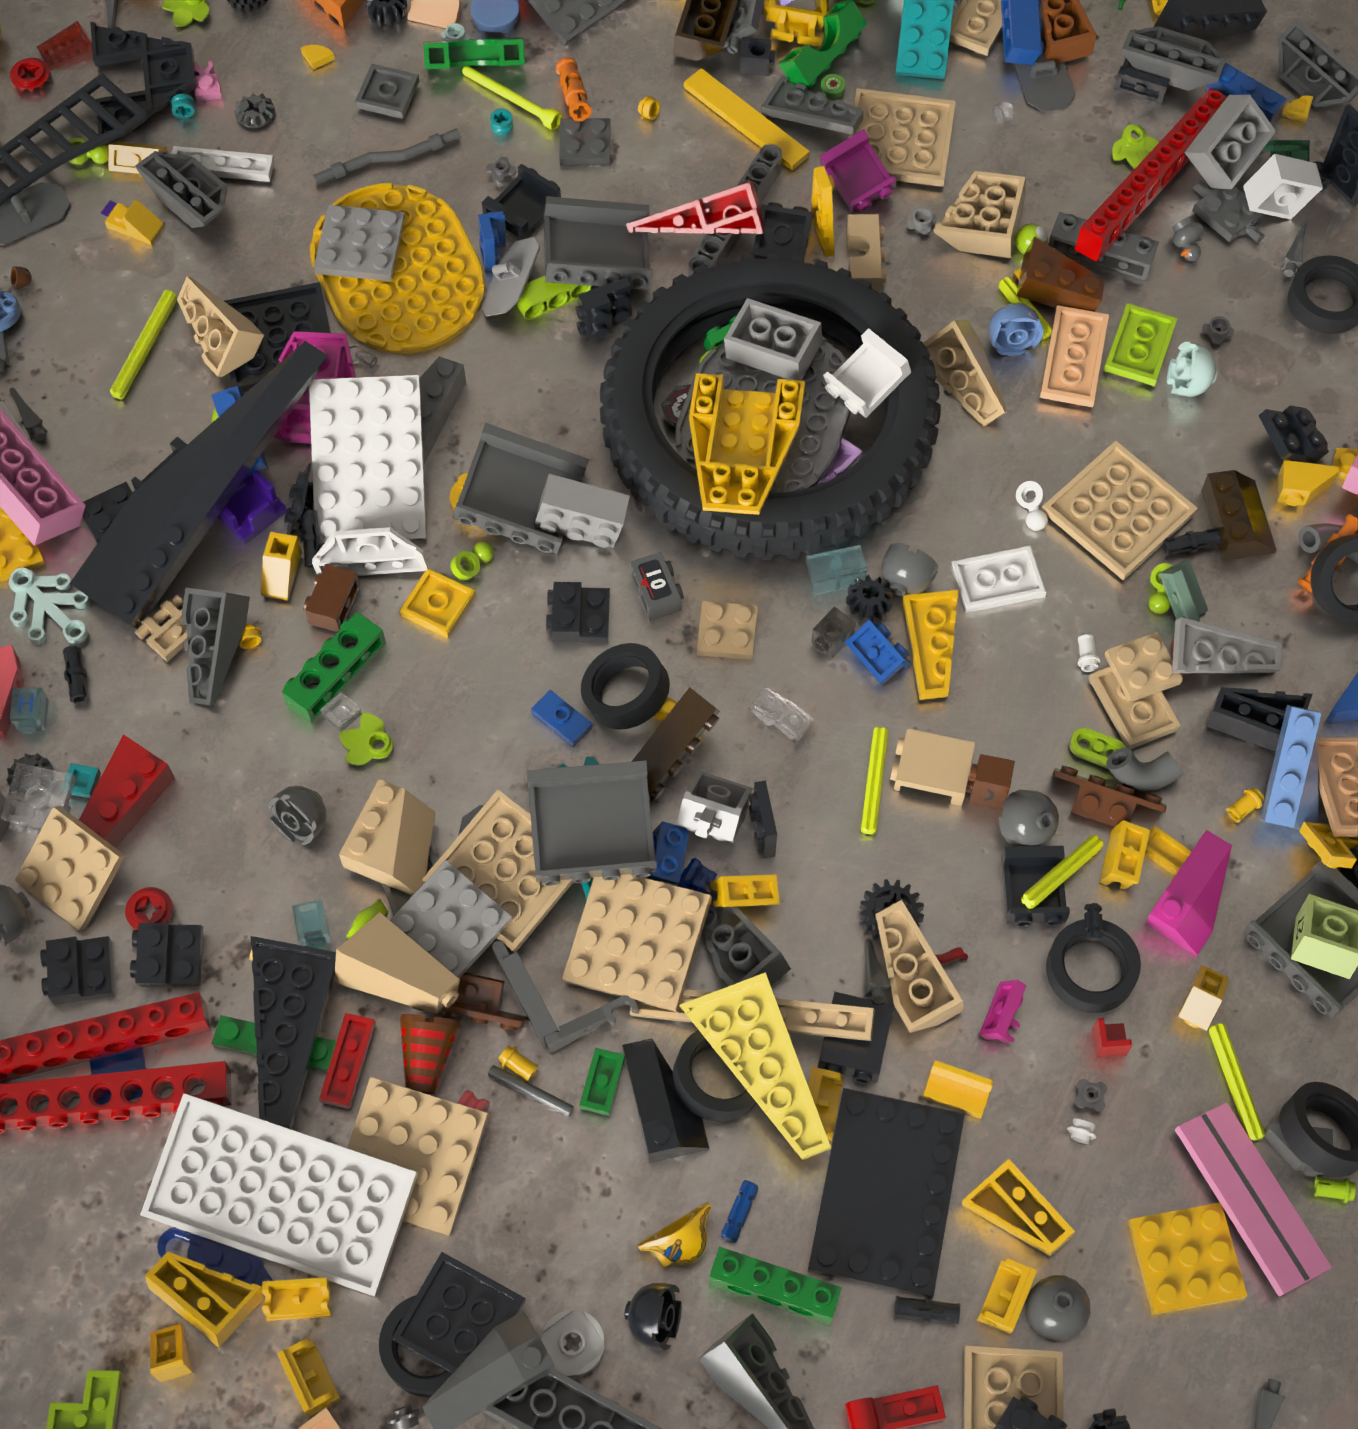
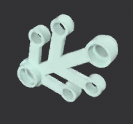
M18 568L11 573L9 586L16 593L14 610L10 614V619L14 626L21 628L28 624L29 616L25 611L28 595L34 600L32 624L27 633L32 644L40 645L47 639L43 629L45 612L63 629V634L70 644L79 645L86 640L88 631L84 623L80 620H70L56 606L74 605L75 608L83 610L90 605V598L81 591L64 593L72 588V585L69 584L71 582L69 575L61 573L57 576H36L32 570L27 568ZM61 581H67L65 585H59ZM39 587H56L59 592L63 593H43ZM79 598H85L83 602H77ZM20 615L24 616L21 620H15ZM77 632H80V633H81L80 635H78V636H76V637H73V635H74L75 633H77ZM41 633L38 638H33L34 634Z

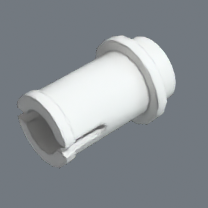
M1091 634L1081 635L1078 638L1080 652L1078 665L1084 672L1097 670L1101 662L1097 656L1096 637Z

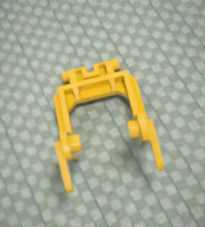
M764 0L762 12L765 14V21L775 22V29L772 28L770 38L792 42L793 38L796 37L799 44L819 47L820 37L815 36V30L821 31L824 26L822 18L830 10L829 0H815L816 9L814 11L782 6L776 0Z

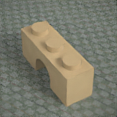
M848 214L846 225L847 251H857L864 254L860 257H849L848 271L851 272L852 279L856 281L865 279L872 283V289L880 293L881 283H886V267H881V262H885V246H880V241L884 240V225H879V214Z

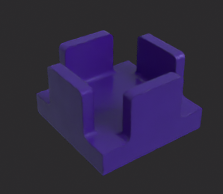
M256 470L252 473V476L244 478L217 518L246 545L283 516L287 508L277 498L274 486Z

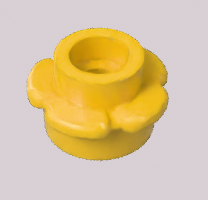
M646 96L638 105V112L642 115L641 118L644 121L656 119L660 112V102L651 96Z
M246 624L239 641L240 647L242 649H252L261 643L260 635L262 630L259 627H254L252 624Z

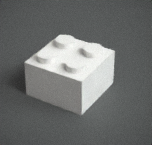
M1274 154L1243 186L1250 211L1286 219H1292L1323 189L1316 163Z

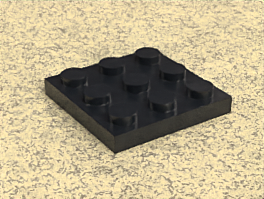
M441 1252L395 1331L392 1340L452 1374L494 1327L520 1313L526 1298Z

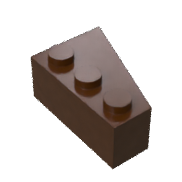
M1033 237L1023 256L1016 296L1055 308L1059 305L1095 312L1102 301L1105 279L1036 237Z

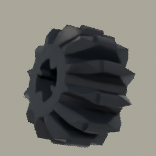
M367 0L365 5L366 12L372 23L377 22L380 27L384 24H387L389 27H391L392 23L400 24V20L406 18L408 7L407 0Z
M869 574L866 576L865 581L857 577L855 584L850 585L848 588L846 604L850 606L849 612L851 615L858 614L859 622L864 617L874 622V617L883 620L885 613H889L892 609L891 602H893L894 594L890 592L889 583L881 584L882 579L880 576L875 581L871 580Z

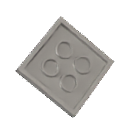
M328 205L314 263L315 274L392 281L405 223L404 212Z
M445 860L390 921L456 977L460 978L511 923L513 918Z

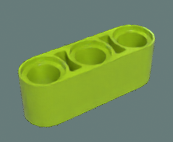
M544 275L526 284L521 299L516 305L525 319H535L578 300V294L591 290V286L545 282Z

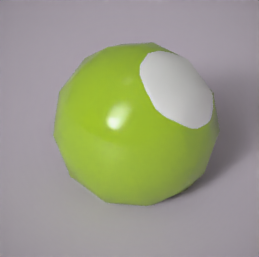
M1030 223L1025 224L1018 230L1015 243L1017 249L1022 254H1025L1033 237L1046 244L1048 243V236L1043 227Z

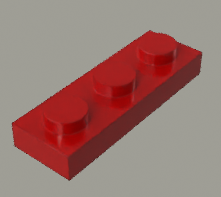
M345 1013L319 1097L320 1103L346 1109L351 1108L375 1028V1019Z

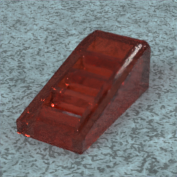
M76 21L38 45L37 49L43 60L50 67L91 50L92 41L86 30ZM52 49L54 54L50 56L48 51Z

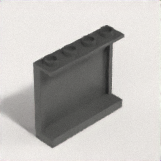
M546 196L544 210L545 282L603 286L627 277L631 284V289L649 290L653 269L650 268L648 232L629 233L626 226L627 223L648 217L650 213L649 205Z
M485 423L461 495L456 504L453 519L466 526L474 525L482 528L492 535L500 534L506 536L518 544L526 543L532 545L541 552L557 554L564 535L546 533L540 528L534 527L541 495L549 474L582 482L589 459Z
M646 761L527 770L536 882H542V885L552 886L560 884V880L572 879L573 883L589 882L592 877H603V880L609 881L620 879L621 875L633 874L634 878H644L650 876V872H656L657 863L654 854Z
M1320 860L1308 875L1256 921L1252 920L1244 934L1247 935V939L1253 947L1261 949L1269 957L1270 963L1277 970L1283 971L1291 979V983L1298 991L1305 993L1313 1000V1004L1319 1012L1327 1014L1333 1019L1358 996V966L1350 979L1291 959L1295 919L1309 894L1358 910V889L1336 868H1330Z

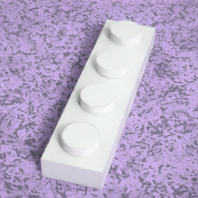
M173 146L171 153L194 157L217 177L270 182L275 162L273 155Z

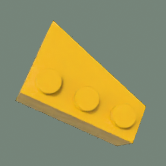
M1010 1159L1005 1161L962 1200V1206L1050 1257L1070 1240L1075 1233L1072 1227Z
M169 1251L145 1275L148 1288L218 1348L263 1301L261 1286L253 1283L248 1284L235 1279L230 1274H222L208 1269L201 1263Z

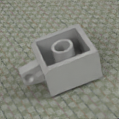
M697 771L685 791L676 824L684 826L685 829L691 832H696L695 835L703 838L712 835L716 840L733 842L745 820L750 802L749 794L752 793L753 788Z

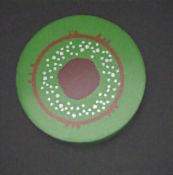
M826 75L821 80L820 91L826 94L828 99H838L845 93L846 82L840 75Z

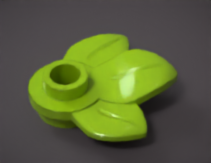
M165 0L161 5L162 9L174 12L173 22L176 27L188 26L194 19L203 22L209 15V7L206 4L207 0Z
M1137 124L1128 125L1124 128L1121 138L1112 147L1113 160L1127 159L1129 164L1135 169L1159 142L1157 139L1148 136L1142 126ZM1131 133L1136 134L1139 138H1133Z
M363 712L360 718V728L339 732V738L343 746L349 750L345 756V761L352 765H364L373 758H386L393 751V740L389 734L385 733L383 721L373 714ZM377 744H384L383 748L375 749Z

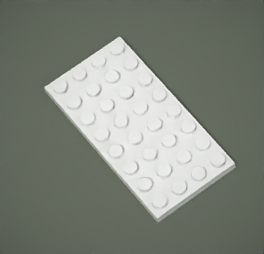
M183 1093L140 1215L320 1278L327 1277L331 1282L377 1296L419 1172Z

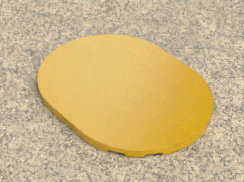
M379 183L356 189L332 204L398 211L405 214V223L392 281L315 274L337 322L350 337L366 347L392 354H415L447 344L470 326L479 313L484 299L485 280L483 268L458 216L442 198H437L428 193L426 189L410 184L408 186L393 185V183ZM326 214L320 217L313 230L314 234L310 244L313 270Z

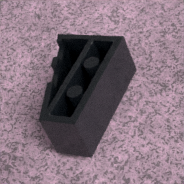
M1221 687L1212 706L1206 726L1276 752L1287 705L1308 709L1313 694L1303 693L1302 696L1287 695L1283 691H1276L1275 694L1260 693L1256 689Z

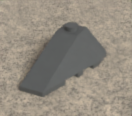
M185 588L181 616L182 625L187 627L188 640L184 641V649L189 651L190 665L186 669L189 702L214 706L246 626L249 596Z

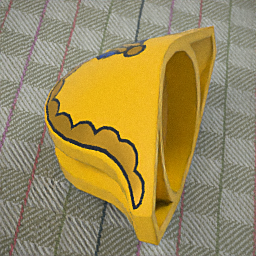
M709 1201L638 1243L637 1246L641 1251H653L663 1267L671 1263L685 1265L696 1261L704 1253L707 1245L705 1225L711 1210Z

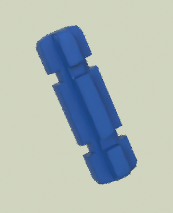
M747 1180L742 1182L739 1189L740 1196L737 1195L728 1216L729 1222L725 1223L722 1230V1237L731 1242L738 1240L741 1232L740 1227H743L752 1206L751 1200L755 1199L758 1191V1185Z

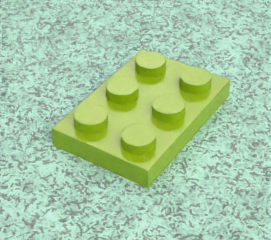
M1127 303L1104 371L1155 386L1178 318Z

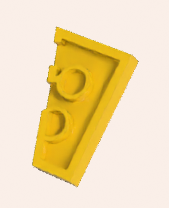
M820 166L814 168L810 212L813 213L812 224L825 257L835 255L832 200L834 181L831 175H827L825 167Z

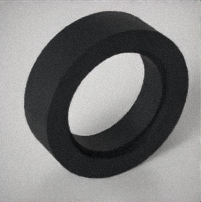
M1332 255L1318 256L1303 263L1297 270L1288 292V304L1295 318L1307 328L1325 334H1339L1358 325V265L1346 258ZM1319 278L1337 280L1351 290L1354 297V305L1338 312L1322 309L1309 299L1306 293V285Z
M1348 535L1333 540L1320 551L1312 566L1310 581L1314 598L1326 612L1347 621L1358 622V604L1345 605L1335 595L1332 586V577L1337 564L1345 556L1358 552V535Z
M636 643L616 645L602 652L588 666L581 682L583 702L593 716L602 725L618 730L634 728L650 720L664 705L670 689L669 675L656 654L648 647ZM630 667H642L648 670L647 685L635 699L620 706H610L603 703V689L615 674Z
M1084 919L1073 922L1057 935L1049 951L1046 962L1049 984L1055 994L1065 1004L1076 1010L1087 1013L1110 1011L1121 1005L1129 997L1138 981L1141 970L1138 948L1127 932L1116 924L1103 920V930L1100 932V934H1103L1101 940L1095 941L1106 944L1117 954L1122 967L1121 979L1114 987L1108 990L1089 991L1083 989L1069 977L1064 962L1065 953L1071 946L1078 942L1089 940L1085 937V933L1088 930H1085Z
M697 1030L685 1040L674 1063L673 1083L679 1099L691 1112L711 1121H732L746 1115L757 1104L747 1090L736 1097L721 1099L708 1095L695 1082L692 1074L693 1059L700 1052L713 1048L701 1032Z
M1309 1082L1302 1085L1281 1108L1279 1123L1284 1139L1292 1151L1304 1163L1316 1171L1334 1177L1352 1175L1358 1170V1101L1344 1090L1328 1083ZM1306 1108L1319 1110L1333 1118L1345 1131L1350 1141L1351 1150L1339 1149L1322 1139L1309 1123L1306 1116Z
M415 1295L402 1301L387 1316L380 1332L379 1353L385 1370L401 1389L416 1396L432 1397L452 1374L446 1370L434 1376H419L411 1373L401 1364L398 1355V1343L392 1340L395 1331L415 1299Z

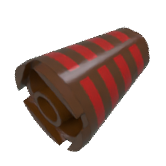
M401 1014L400 1027L406 1088L428 1095L437 1093L461 1029L462 1023L460 1021L435 1016L432 1018L426 1017V1015Z

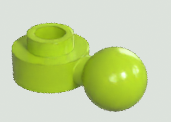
M82 138L68 140L74 146L86 142ZM104 144L69 162L72 164H82L91 158L97 164H104L109 161V148Z
M482 541L474 545L472 552H459L451 560L450 566L453 574L461 580L473 578L480 570V563H488L492 560L494 556L493 547L488 542Z
M1169 563L1159 564L1151 572L1150 580L1157 589V592L1150 597L1148 605L1155 614H1164L1171 607L1159 575L1160 572L1173 566Z

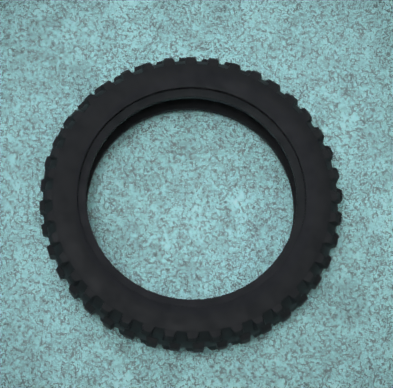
M768 253L766 259H755L753 254H746L742 256L741 261L731 262L729 258L719 259L717 266L708 268L703 264L695 267L693 275L689 277L681 274L673 278L672 286L668 289L662 286L654 291L653 300L650 303L644 301L638 306L637 316L635 319H628L622 327V338H617L612 345L611 358L607 360L603 373L606 381L600 385V402L603 404L600 407V421L606 425L603 428L605 447L610 448V459L614 467L618 468L617 473L625 487L630 489V493L635 500H638L645 506V511L651 517H656L670 531L675 532L677 530L685 534L686 540L696 544L698 541H701V544L709 546L710 550L718 553L723 548L734 551L735 557L745 558L748 553H752L754 556H761L762 560H772L773 556L778 554L786 555L788 559H797L800 552L806 551L817 555L824 553L825 547L832 544L840 548L847 545L850 537L853 535L862 537L869 533L871 525L875 522L884 523L890 517L891 509L894 506L900 507L906 501L908 489L916 487L922 476L920 469L927 468L930 463L933 451L931 446L936 444L939 430L934 425L939 424L941 404L936 402L939 399L940 391L939 384L935 382L937 378L933 360L929 359L930 353L928 348L920 341L921 333L917 327L907 320L908 315L901 308L895 309L891 305L892 298L886 293H878L872 289V283L865 279L859 281L852 279L851 272L846 269L840 268L836 272L828 268V263L817 260L815 264L804 262L803 256L793 255L791 260L779 259L778 253ZM747 298L821 322V331L838 339L854 353L862 346L861 335L869 328L908 360L911 373L883 400L886 420L872 447L855 465L837 477L817 486L797 491L769 493L759 515L703 510L697 470L688 464L667 441L659 426L653 406L660 381L675 358L690 344L706 335L712 328L719 325L722 328L730 324L729 320L738 315Z

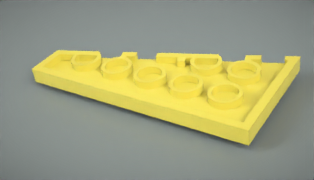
M766 972L679 1005L802 1160L832 1149Z

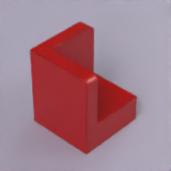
M1097 1018L1092 1028L1096 1058L1127 1056L1132 1047V1040L1126 1039L1124 1023L1105 1024L1104 1018Z

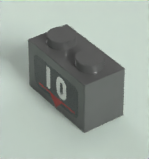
M662 552L630 562V575L649 621L681 611V600L684 599L683 591L679 583H674L672 564L669 560L665 561Z

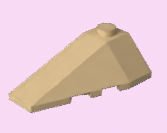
M954 320L923 342L929 350V359L933 360L936 379L983 426L989 425L1007 412L983 346L968 320Z

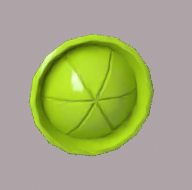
M381 899L376 900L371 906L359 912L346 935V940L379 912L387 917L389 912Z

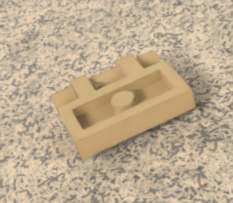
M178 595L170 601L166 600L160 605L161 609L152 617L147 616L141 621L142 625L135 630L136 635L140 639L145 638L149 633L152 634L146 641L166 662L184 648V641L188 640L187 627L182 625V609L178 610L183 605V600ZM171 618L162 627L159 626L165 619Z

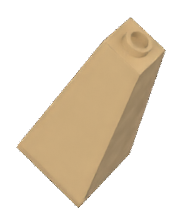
M380 912L336 949L334 981L340 985L435 1014L444 1006L446 1008L450 1007L459 996L458 987L460 979Z

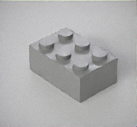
M1229 95L1184 153L1211 188L1232 189L1276 133V130L1251 95Z
M747 298L724 338L726 358L789 380L801 381L822 344L821 322Z
M549 474L541 495L534 527L540 528L546 533L566 535L572 540L589 541L598 547L614 548L624 524L630 495Z

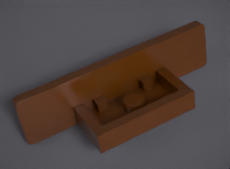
M1062 765L1061 769L1054 768L1053 776L1080 785L1071 813L1116 827L1123 820L1131 822L1137 804L1166 812L1167 805L1162 803L1163 798L1150 793H1146L1145 797L1133 794L1135 790L1133 788H1128L1123 784H1118L1117 788L1106 785V779L1092 774L1089 775V778L1077 775V769Z
M464 973L459 978V996L450 1007L446 1008L444 1006L441 1009V1014L447 1017L457 1018L461 1014L470 1016V1020L475 1023L488 1024L489 1021L498 1022L501 1028L507 1030H518V1027H523L527 1023L528 1018L527 1016L499 1010L505 981L470 973ZM412 1007L413 1009H416V1010L425 1011V1010H422V1009H419V1008Z

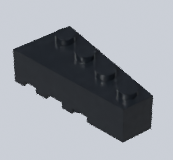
M1168 0L1154 27L1159 26L1210 41L1257 29L1267 10L1262 0Z

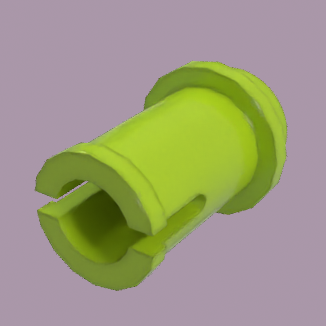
M1316 1176L1314 1196L1342 1199L1343 1203H1347L1348 1200L1354 1201L1356 1183L1351 1182L1349 1178H1345L1343 1181Z

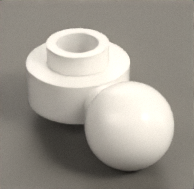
M1026 481L1018 487L1016 499L1022 507L1029 509V513L1026 516L1028 528L1033 531H1040L1048 523L1046 513L1039 508L1044 503L1045 490L1036 482ZM1035 491V499L1029 501V493Z

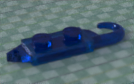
M176 1227L167 1229L158 1240L157 1250L161 1258L167 1253V1243L171 1239L177 1238L190 1244L187 1251V1259L201 1263L208 1269L222 1274H230L237 1280L248 1284L253 1283L261 1287L262 1281L266 1278H269V1281H273L264 1267L265 1262L231 1246Z

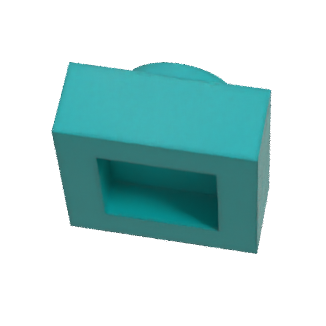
M71 763L62 787L63 792L69 795L90 798L101 775L99 768Z

